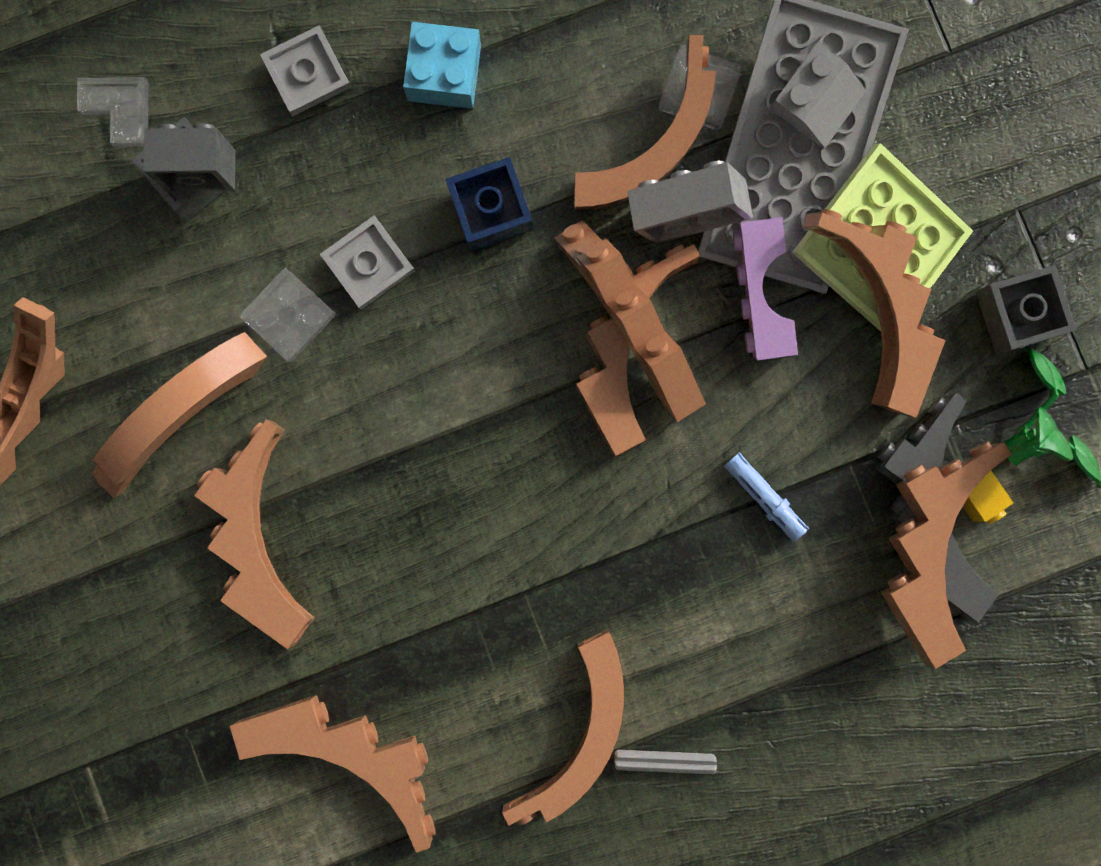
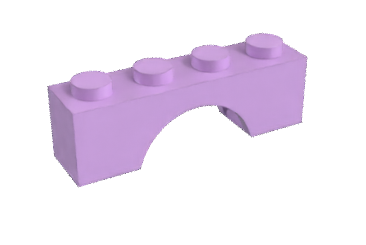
M783 217L738 223V230L733 231V244L735 252L741 251L742 265H737V278L739 286L745 285L746 299H741V311L743 320L749 319L750 332L745 333L747 353L753 352V358L756 360L798 355L794 320L776 314L768 306L762 288L764 274L768 266L778 256L786 252Z

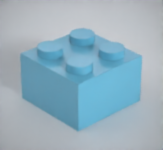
M412 22L403 85L407 100L410 102L473 109L481 50L479 29Z

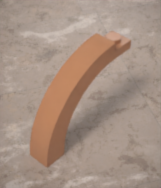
M689 35L682 103L666 133L644 154L622 166L598 172H575V210H593L628 201V190L638 188V184L643 181H661L682 161L704 124L714 91L716 71L702 70V68L708 67L709 46H703V35Z
M244 332L217 346L191 363L146 399L115 430L93 460L97 465L91 474L96 478L99 485L105 488L113 498L124 493L144 463L177 429L219 396L252 378L267 356Z
M608 629L577 644L588 670L591 687L590 713L580 744L566 765L551 779L534 790L503 805L502 814L508 826L515 822L518 825L530 822L537 816L536 812L539 810L546 823L559 816L574 805L591 788L606 766L618 738L624 707V683L621 664Z

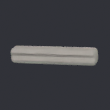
M617 750L615 752L614 765L617 770L715 774L717 759L713 754Z

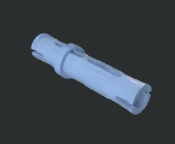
M740 452L723 466L736 478L750 496L757 501L767 513L766 517L768 520H773L792 542H795L807 532L809 527L789 507L790 503L787 499H782L776 494Z

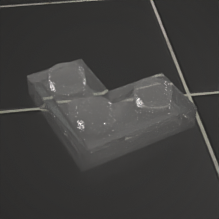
M145 77L78 78L77 111L82 115H110V143L114 147H143L144 129H148L149 82Z

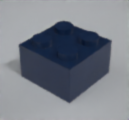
M510 157L445 179L470 252L533 230V220Z

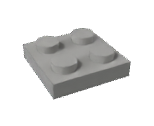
M320 25L260 54L292 117L351 88Z
M375 215L320 253L360 310L415 272L412 265Z

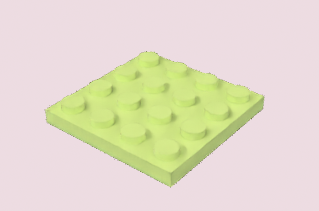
M881 143L874 144L825 208L840 213L842 215L841 220L849 224L859 222L868 226L885 225L886 221H891L905 226V232L917 237L904 273L920 278L919 284L927 288L932 287L973 232L967 224ZM809 230L792 253L881 331L879 315L873 295L856 264L833 240Z

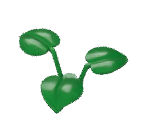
M1024 347L1023 350L1028 352L1038 377L1049 388L1050 396L1041 407L1035 410V413L1025 424L1017 428L1019 433L1003 441L1012 454L1008 457L1009 461L1014 465H1018L1034 455L1036 458H1039L1048 453H1052L1067 462L1074 458L1081 470L1097 483V488H1101L1099 465L1091 450L1081 439L1074 435L1069 437V443L1062 432L1058 430L1053 418L1046 411L1059 395H1066V387L1059 371L1043 354L1031 347ZM1036 422V428L1029 430V428Z

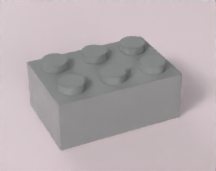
M724 161L709 162L704 165V169L694 172L689 170L678 171L671 174L670 179L663 181H643L638 184V188L628 190L634 231L656 244L753 219L747 181L728 162Z

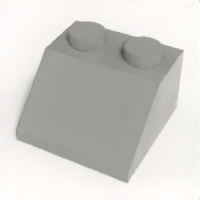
M817 42L769 109L824 149L863 97L866 90L846 62Z

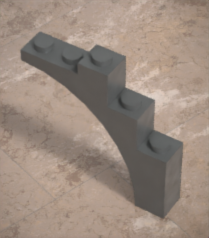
M957 393L944 396V398L942 396L938 397L928 410L931 415L925 424H918L909 435L908 439L911 440V443L905 439L895 441L894 443H887L878 455L881 461L875 468L896 484L905 480L903 476L905 472L920 464L924 468L937 466L941 472L940 468L943 467L945 447L953 424L967 401ZM901 494L892 504L891 510L893 513L888 518L896 526L912 518L918 521ZM951 533L945 564L948 605L966 620L979 623L999 594L977 575L962 555ZM904 566L901 571L903 573H907V575H910L907 568Z

